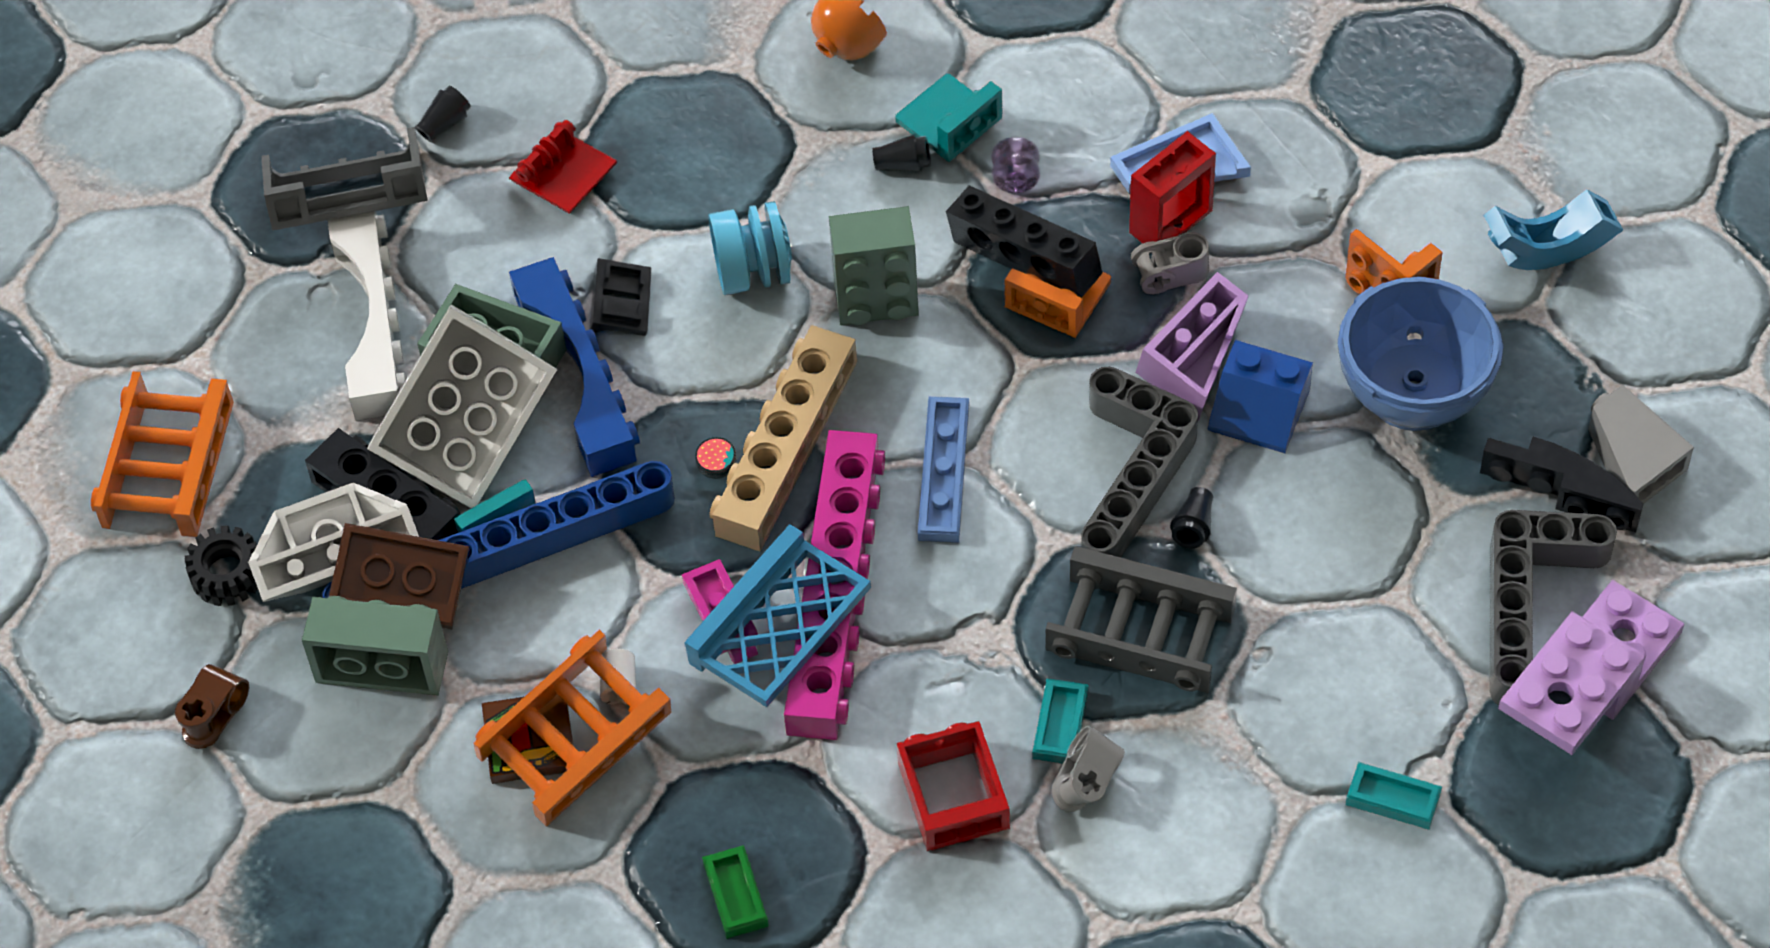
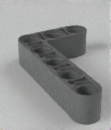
M1107 366L1096 369L1089 379L1090 409L1097 417L1143 439L1084 526L1081 533V548L1121 558L1197 440L1198 411L1192 403L1120 369ZM1154 455H1164V457H1157ZM1141 484L1145 485V487H1136L1134 485ZM1115 515H1124V516H1126V517L1118 518V517H1114V516H1115ZM1102 545L1106 547L1098 549L1093 546Z
M1506 510L1495 519L1490 544V695L1497 705H1499L1502 697L1513 685L1504 680L1511 679L1516 681L1533 660L1532 565L1576 568H1601L1607 565L1611 560L1617 535L1616 525L1608 517L1598 514ZM1505 535H1512L1517 538H1508ZM1550 537L1556 538V539H1558L1559 541L1550 540V539H1548V538H1550ZM1590 540H1597L1601 543H1594ZM1510 570V571H1514V572H1516V573H1518V574H1509V573H1507V572H1505V571ZM1511 606L1518 610H1508L1505 607ZM1504 643H1514L1518 647H1510L1505 645Z

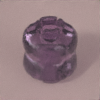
M1009 137L1000 141L993 148L991 155L993 162L992 178L999 189L1008 193L1018 194L1031 190L1038 183L1040 178L1038 165L1040 155L1038 147L1032 141L1022 137Z

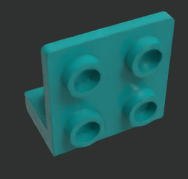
M947 73L895 115V120L897 124L909 133H916L918 137L926 136L929 148L947 162H950L1003 118L1002 89L990 81L980 90L972 91L951 74Z

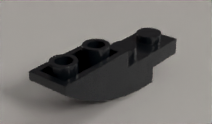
M1534 436L1532 437L1529 449L1488 438L1483 451L1480 468L1481 474L1488 475L1500 482L1508 481L1526 486L1538 493L1557 495L1556 510L1566 513L1603 515L1614 522L1617 530L1637 532L1644 504L1627 486L1596 463L1567 448Z

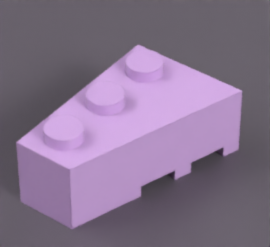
M1216 272L1144 347L1135 373L1148 383L1192 403L1198 411L1199 421L1241 319L1248 295Z

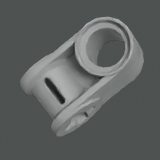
M1187 232L1164 240L1143 243L1136 247L1130 256L1133 265L1139 268L1142 276L1140 285L1146 294H1160L1172 288L1199 283L1209 273L1208 241L1204 236L1195 232Z
M1090 725L1085 726L1070 744L1067 757L1056 780L1053 782L1051 790L1056 805L1064 811L1075 812L1083 808L1086 803H1093L1101 799L1105 794L1113 773L1119 767L1124 757L1125 750Z

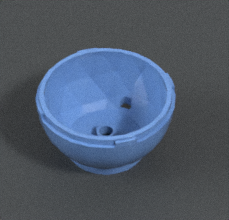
M1409 277L1382 283L1374 288L1371 286L1354 299V303L1348 309L1340 325L1338 353L1341 370L1352 393L1368 410L1391 426L1403 430L1422 431L1452 422L1471 411L1489 392L1500 368L1503 343L1500 329L1491 312L1486 308V303L1468 289L1466 291L1460 286L1440 279ZM1411 333L1420 334L1422 339L1408 340L1407 337ZM1410 381H1417V382H1420V383L1414 384V383H1411Z

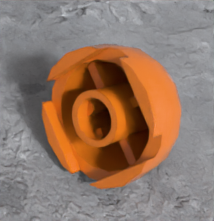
M818 0L810 21L813 34L817 39L815 42L816 47L829 58L836 56L843 60H859L871 54L887 36L885 25L874 11L867 15L860 8L864 2L863 0Z

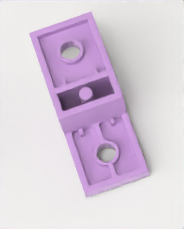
M1612 580L1583 617L1573 611L1568 615L1502 697L1498 709L1572 755L1603 715L1614 720L1682 633L1685 623ZM1618 628H1626L1632 631L1636 638L1631 641H1621L1615 637L1613 631ZM1553 691H1564L1570 696L1572 701L1564 705L1556 704L1549 698L1548 694Z

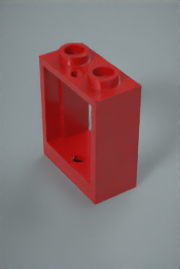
M1186 131L1131 175L1129 233L1142 244L1184 234L1213 211L1216 153L1189 131ZM1181 224L1182 227L1176 228L1174 225Z
M980 721L969 724L964 722L956 723L949 726L946 730L928 735L915 734L897 743L898 765L927 851L1010 829V808ZM973 753L988 798L929 814L915 769Z

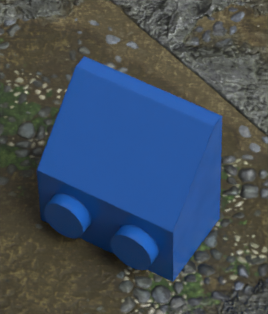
M1235 340L1221 374L1208 423V431L1286 453L1310 392L1313 362Z

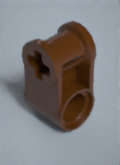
M207 664L200 670L195 682L175 708V717L183 727L182 736L187 745L192 748L202 749L213 745L218 740L220 734L235 713L243 707L250 688L247 679L212 664Z

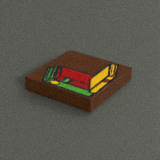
M557 694L539 712L573 745L569 707ZM524 697L482 703L484 725L491 720L497 722ZM527 723L507 739L543 776L565 773L567 771V763ZM495 752L488 756L492 784L521 780Z

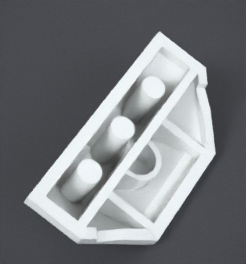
M350 483L274 511L255 551L248 561L262 601L265 602L305 593L331 582L345 523L419 537L407 504L356 483Z

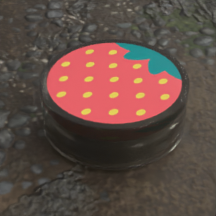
M713 437L706 439L697 447L695 452L697 468L701 474L708 478L720 479L728 476L731 466L737 463L733 444L724 438Z

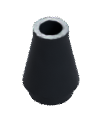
M448 86L444 91H438L422 119L416 124L415 129L424 139L432 142L437 136L466 118V112L471 108V105L457 89Z
M916 133L872 149L876 171L885 169L922 172L923 167L931 166L928 139L926 136L918 137Z
M1203 487L1192 488L1188 498L1170 523L1172 538L1182 547L1195 549L1202 546L1210 538L1211 506L1214 497L1208 489Z

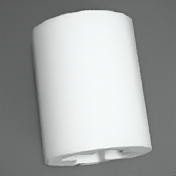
M611 649L602 653L601 655L636 688L634 654L625 649ZM600 678L601 700L611 705L616 703L626 704Z

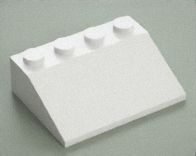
M450 305L371 439L367 449L469 508H473L479 504L556 373L557 368L481 321Z

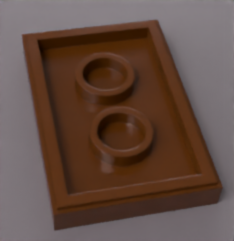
M345 523L329 596H340L347 600L361 602L381 600L390 605L400 606L425 605L431 609L438 610L442 628L453 630L469 546Z

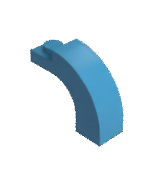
M1588 189L1561 209L1539 218H1519L1497 206H1494L1483 215L1490 227L1488 236L1494 245L1500 249L1508 266L1521 270H1541L1575 261L1600 248L1623 231L1609 202Z

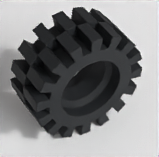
M221 526V533L217 534L214 527L208 529L209 537L204 538L200 533L195 537L198 546L190 543L187 548L189 555H185L184 560L185 568L197 595L200 594L201 599L207 603L212 598L213 604L221 606L222 599H226L228 606L236 605L234 598L240 596L242 602L249 598L246 592L248 589L255 594L258 587L248 563L257 546L252 535L248 532L244 535L242 529L235 527L233 533H231L229 526ZM235 557L240 560L239 566L230 573L216 575L209 571L211 565L221 558Z

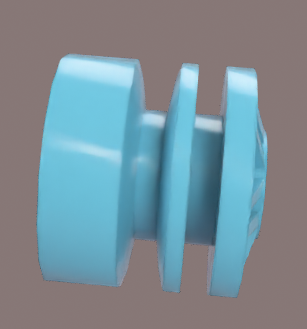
M775 201L765 203L766 221L760 222L755 205L749 206L748 224L742 226L734 209L708 214L714 257L724 296L749 291L750 272L758 271L760 280L765 288L771 287L769 270L771 268H775L780 285L790 283L792 261L790 241L786 224L778 212Z

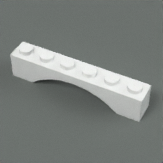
M376 211L328 220L330 241L336 262L357 279L369 298V317L365 334L356 352L345 365L349 400L355 421L386 416L406 381L405 373H398L397 369L398 364H404L401 341H394L393 332L400 331L396 308L390 309L389 301L396 300L392 276H385V269L392 268L388 245H381V238L388 237L384 214L376 215Z

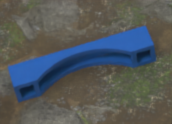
M554 257L510 271L512 291L518 307L562 322L566 352L573 358L582 374L584 382L581 406L574 421V429L578 448L590 476L594 477L637 462L634 445L640 444V439L633 421L625 422L622 415L626 413L624 400L619 390L612 392L609 383L613 382L609 365L606 359L598 360L596 353L600 349L593 329L586 331L583 322L587 321L581 301L579 299L573 301L570 293L574 292L567 270L560 271Z

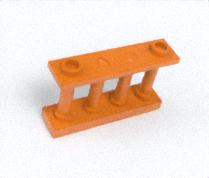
M132 372L128 387H123L121 392L120 405L122 410L99 487L93 489L91 496V509L96 512L102 528L110 529L115 510L169 514L172 519L176 520L181 536H198L234 404L227 380L211 378L207 394L203 393L201 397L148 393L141 372ZM145 408L199 413L200 416L198 427H193L191 431L140 426V422ZM135 442L188 446L191 450L188 461L184 460L182 464L130 460ZM125 475L180 480L181 482L179 495H174L173 498L120 494Z
M600 629L592 637L586 635L578 640L570 650L571 655L497 722L491 720L486 723L476 734V741L473 743L476 756L481 762L495 752L535 792V800L532 802L534 815L546 827L671 713L670 698L659 687L650 695L647 693L641 694L601 655L607 650L606 635ZM588 666L630 706L628 710L630 714L619 724L615 721L610 723L570 683ZM557 694L598 734L597 740L599 742L587 753L584 750L579 752L539 712ZM525 723L567 763V771L556 781L553 779L547 780L507 740Z

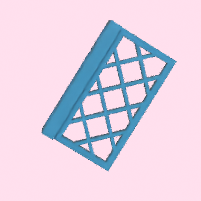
M789 524L684 642L688 662L701 672L708 669L763 706L768 707L871 589V582L805 541L803 532ZM808 557L821 565L822 574L797 577L796 568ZM847 581L855 586L847 596L830 598L828 583ZM823 584L825 599L800 602L799 587ZM794 588L796 603L771 607L770 597L776 591ZM827 609L828 618L822 625L804 628L802 613ZM797 614L799 629L774 632L772 617ZM768 618L769 633L744 636V627L750 620ZM801 639L802 648L796 655L778 658L777 642ZM771 643L773 659L748 662L746 647ZM741 648L743 663L725 666L716 660L724 650ZM775 670L776 678L765 691L750 682L749 673Z

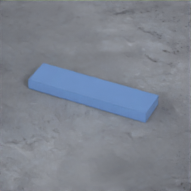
M933 396L928 398L918 541L959 543L969 398Z

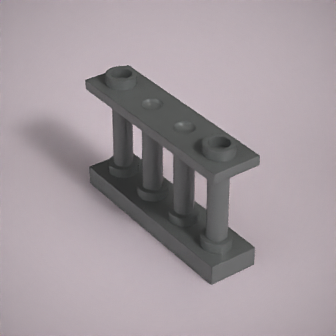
M1075 546L1070 558V581L1078 583L1064 626L1051 622L1047 623L1046 650L1053 652L1061 658H1077L1175 684L1178 688L1185 691L1198 690L1208 693L1211 686L1212 665L1203 663L1204 655L1215 622L1220 620L1231 623L1236 608L1237 588ZM1095 589L1118 594L1104 636L1080 630ZM1137 599L1159 605L1145 647L1121 641L1134 600ZM1176 610L1199 615L1186 658L1161 652Z

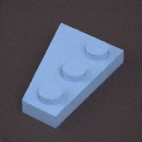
M1213 113L1110 157V167L1129 194L1131 190V175L1186 131H1189L1216 153L1214 182L1250 177L1251 166Z

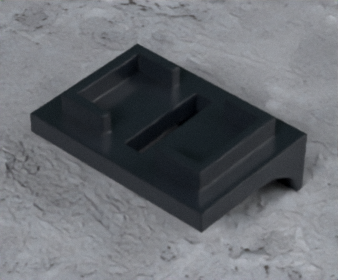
M601 258L597 259L593 278L590 329H593L594 333L600 331H619L646 336L652 267ZM603 293L637 298L638 300L603 295Z

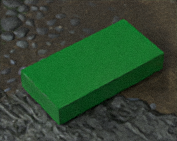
M744 845L702 857L726 938L769 927L767 915Z

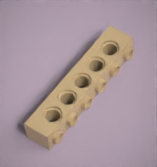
M811 325L805 338L797 340L792 353V363L788 369H783L779 374L776 393L772 401L767 400L764 403L760 413V424L756 432L751 431L745 440L743 457L739 464L734 463L731 466L727 476V487L723 495H717L712 503L710 518L713 519L715 537L761 552L857 364L856 339ZM782 434L787 435V436H784V437H778V435H782ZM764 466H771L770 468H767V469H762V468H761V467H764ZM747 498H755L752 501H744Z

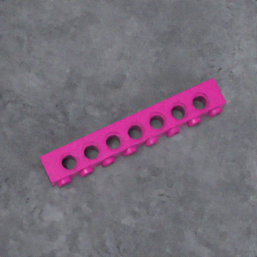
M829 430L811 545L868 579L870 555L865 554L866 544H873L875 519H870L871 509L879 508L880 485H876L875 480L876 474L883 475L885 451L878 450L877 434ZM850 476H857V477H858V478H855V479H848V477H850ZM847 510L854 511V512L849 513V514L841 513V512L847 511ZM840 545L849 546V547L844 548V549L835 548V547L840 546ZM808 558L806 576L822 574L821 565ZM847 581L841 584L828 583L830 598L847 596L855 586ZM823 584L804 587L802 602L825 599ZM865 596L789 682L784 711L786 736L837 740L839 724H847L849 699H843L845 687L852 688L854 662H849L850 651L858 650L860 627L854 626L855 615H863ZM827 609L802 613L804 628L822 625L826 621L824 618L828 617ZM801 639L795 641L793 655H796L802 648ZM823 652L834 653L831 656L827 657L819 656V654ZM819 688H824L828 690L827 692L821 694L813 692L814 690Z

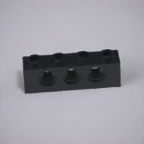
M970 185L946 210L954 243L1011 269H1016L1025 274L1036 275L1042 281L1055 287L1071 290L1078 297L1082 298L1103 274L1096 242Z
M338 428L305 459L311 482L324 492L350 483H356L380 494L391 493L385 496L407 504L411 516L422 514L412 517L419 537L441 540L458 533L454 519L461 515V513L451 500L445 497L442 499L438 498L430 492L427 485L421 479L415 476L412 478L408 477L400 471L398 466L368 450V444L357 435L351 437Z

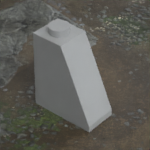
M1621 385L1611 394L1603 393L1594 401L1591 406L1592 414L1588 430L1606 471L1627 486L1643 504L1688 470L1694 447L1624 385Z

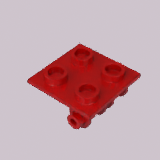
M564 120L563 122H556L553 126V131L547 137H542L539 145H535L532 148V153L525 160H521L517 164L518 168L509 176V180L570 214L617 164V160L574 137L575 126L569 120Z

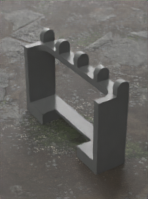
M415 127L407 128L409 145L403 151L385 154L383 150L378 151L377 156L352 161L341 158L338 159L339 163L310 169L308 165L300 166L301 170L289 173L276 172L272 168L269 155L261 156L264 197L272 231L428 201ZM382 173L383 185L306 198L304 187Z

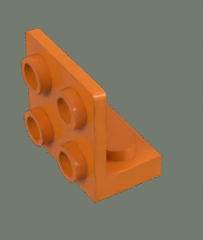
M1356 229L1350 233L1345 278L1349 286L1358 294H1361L1371 286L1374 288L1382 283L1399 278L1426 277L1439 279L1443 252L1430 243L1420 252H1412L1401 264Z
M1012 268L1005 278V308L1076 338L1111 284V276L1103 272L1081 298L1071 290L1060 289L1042 281L1036 275L1025 274Z

